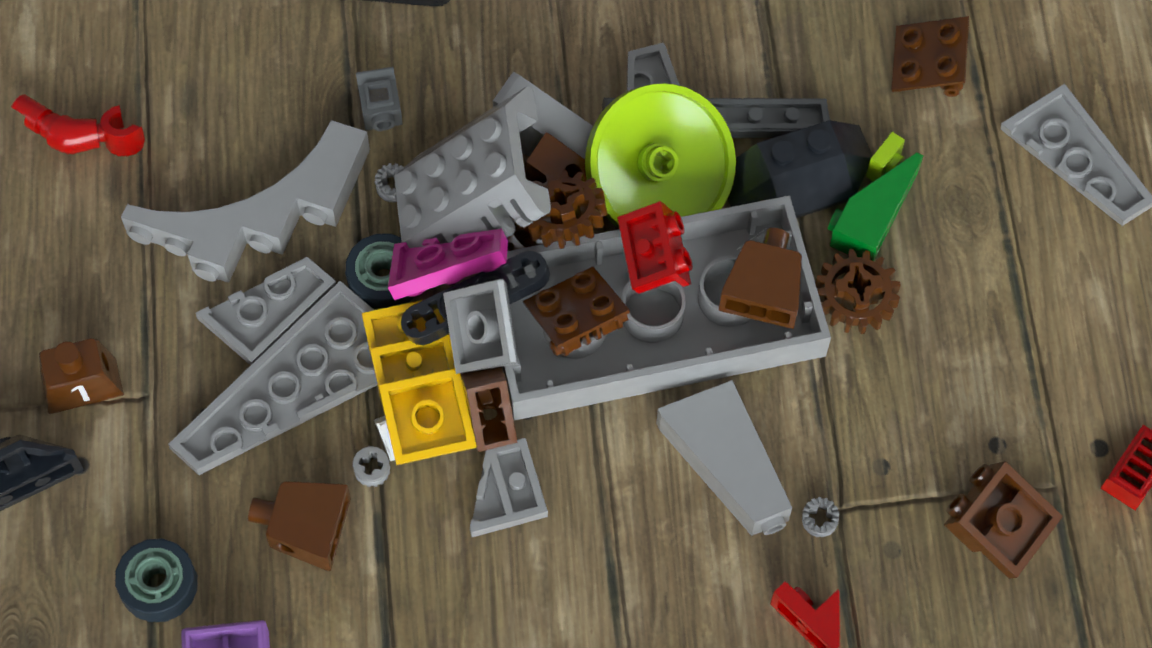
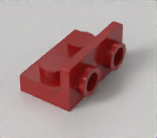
M659 201L617 217L631 287L635 292L640 294L676 281L682 287L691 285L689 271L693 268L692 260L687 249L683 247L681 235L685 233V228L677 211L673 212L664 203Z

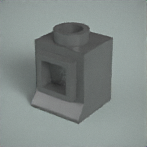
M394 67L357 72L356 78L365 131L373 129L385 131L394 126L403 125Z

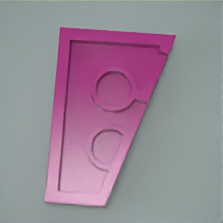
M501 228L460 234L450 243L440 244L437 238L424 239L423 246L409 248L406 242L396 243L393 248L388 289L393 299L397 300L406 296H418L427 289L442 284L450 285L457 283L464 277L472 274L491 272L507 263L508 240Z

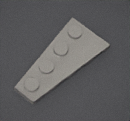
M1065 84L1001 123V130L1121 226L1152 208L1151 193Z

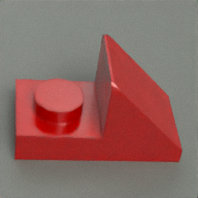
M786 581L774 591L770 605L814 648L840 647L839 589L816 610L812 607L813 602L805 591L799 587L793 589Z

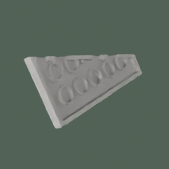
M339 281L168 444L170 449L193 471L201 475L377 386L362 320V313L374 311V309L344 283Z

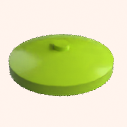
M665 83L650 84L621 94L601 112L588 138L585 153L587 180L594 178L597 188L603 189L607 208L606 218L618 228L617 217L659 201L664 203L673 212L677 211L681 217L722 209L731 192L735 177V147L724 118L706 98L683 86Z

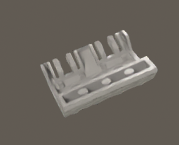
M524 87L425 150L394 176L402 243L406 242L409 248L422 247L424 239L437 238L440 244L450 243L460 234L501 228L507 238L516 231L515 222L524 228L533 223L532 221H536L550 213L551 205L548 189L527 180L525 176L519 133L538 122L532 87Z

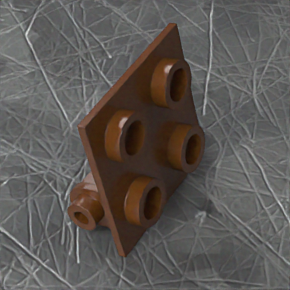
M969 16L896 26L892 92L940 86L946 96L954 97L959 95V91L963 89V84L966 80Z
M594 266L523 301L524 306L552 340L549 342V345L555 356L560 354L567 356L570 352L582 347L580 338L586 346L591 344L589 333H592L594 338L599 340L602 338V335L604 336L616 329L623 328V323L628 321L627 314L630 313V309Z

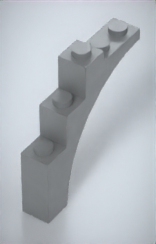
M331 120L318 144L298 167L275 185L248 199L223 207L191 212L155 211L127 204L121 216L127 235L140 244L149 245L152 242L164 246L167 251L177 256L183 257L187 254L192 270L198 277L210 282H215L218 279L229 283L247 243L259 252L270 253L272 251L283 255L300 216H303L305 220L315 225L328 224L337 227L370 151L367 131Z

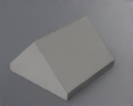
M504 279L443 293L456 374L519 364L507 284Z

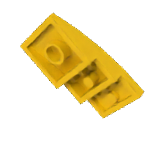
M423 300L362 313V320L396 466L477 447L461 376L455 372L450 334L430 344L416 345L408 339L402 330L401 319L404 312ZM435 309L434 313L439 323L445 322L439 310ZM423 318L417 319L416 328L419 332H422L426 329V322Z

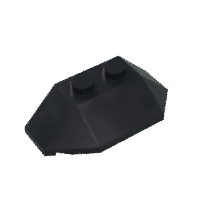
M828 120L759 142L736 157L734 182L727 199L730 206L734 207L790 196L796 218L848 202L849 198L858 192L873 155L859 125Z
M21 434L14 437L1 438L0 511L84 471L74 450Z

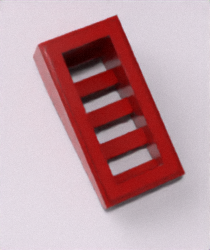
M1142 425L1100 488L1135 511L1152 487V465L1134 454L1137 450L1152 460V450L1141 444L1143 439L1152 443V430L1145 425ZM1130 461L1149 473V476L1145 477L1126 464ZM1120 473H1125L1132 479L1142 484V487L1138 488L1134 484L1130 483L1123 477L1119 476Z

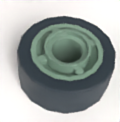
M374 234L363 238L352 247L346 259L345 274L349 289L374 310L406 304L415 298L406 296L394 300L388 289L390 274L384 277L375 275L378 270L391 269L394 244L402 243L401 237L393 234Z
M163 538L147 539L133 545L121 557L115 570V587L125 607L136 618L148 622H167L180 616L192 604L197 592L198 575L188 553L177 543ZM153 575H166L165 581L160 586H147L148 580Z

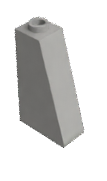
M512 72L494 98L493 107L526 86L533 88L538 122L519 133L522 153L530 156L547 132L585 159L587 142L593 126L531 82Z
M732 380L658 408L656 424L659 430L751 536L763 532L764 535H770L786 526V522L789 521L792 506Z

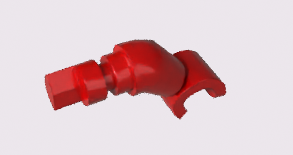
M25 94L17 97L11 108L25 116L24 125L26 128L36 134H40L46 139L49 147L62 153L73 155L101 148V142H105L107 149L112 154L128 157L141 151L145 143L141 126L132 124L128 128L121 129L124 128L120 105L107 110L102 115L100 123H97L96 118L74 119L69 115L61 116L53 113L51 109Z

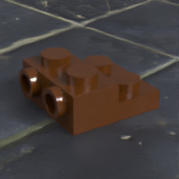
M1006 461L990 465L984 464L971 476L970 482L974 486L966 496L964 494L957 496L947 507L946 512L950 517L944 526L972 552H982L1009 579L1017 578L1063 516Z

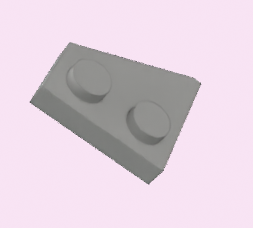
M526 438L518 439V443L486 450L482 476L476 494L474 514L470 523L472 537L548 517L547 507Z

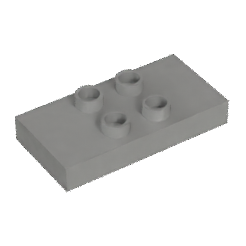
M790 196L681 217L685 228V233L681 235L682 243L691 257L693 266L692 270L689 271L691 285L685 287L673 281L640 294L635 292L631 287L620 229L594 234L592 239L586 236L580 237L579 246L573 244L572 240L566 241L564 249L559 248L558 242H553L549 247L538 245L507 251V259L522 252L535 251L543 256L550 271L549 281L545 287L510 304L519 364L501 368L507 381L513 420L826 357L831 335ZM768 228H780L788 232L790 237L786 249L802 254L799 308L794 329L719 311L722 289L742 249L741 246L750 239L763 243ZM532 264L525 267L526 275L529 279L535 277L536 273ZM594 266L630 309V313L627 314L628 321L623 323V328L616 329L604 336L602 335V338L596 340L592 333H589L591 344L586 346L580 338L582 347L570 352L567 356L563 354L555 356L549 345V342L552 340L524 306L523 301ZM512 273L507 274L513 288L517 287L518 285Z

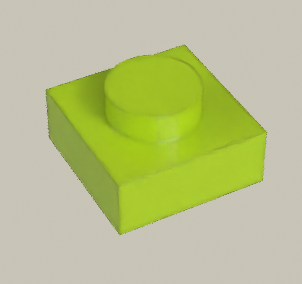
M892 132L870 159L866 177L874 182L902 163L905 159L901 155L905 139Z

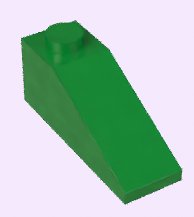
M915 153L850 197L843 211L836 209L827 230L833 232L829 246L845 254L849 253V249H854L856 256L861 258L864 252L868 250L870 251V260L874 261L919 173L924 155Z

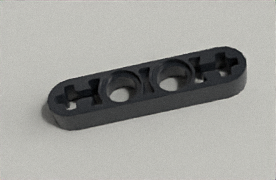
M535 251L522 252L507 259L506 264L491 272L476 274L411 306L402 315V330L414 344H430L449 335L443 293L504 279L507 284L509 303L512 304L545 287L550 277L549 267L541 254ZM532 264L536 276L529 279L526 275L525 267ZM512 273L518 285L517 287L513 288L507 274ZM435 309L439 310L445 322L439 323L434 313ZM419 318H423L426 322V329L422 332H419L416 328V320Z

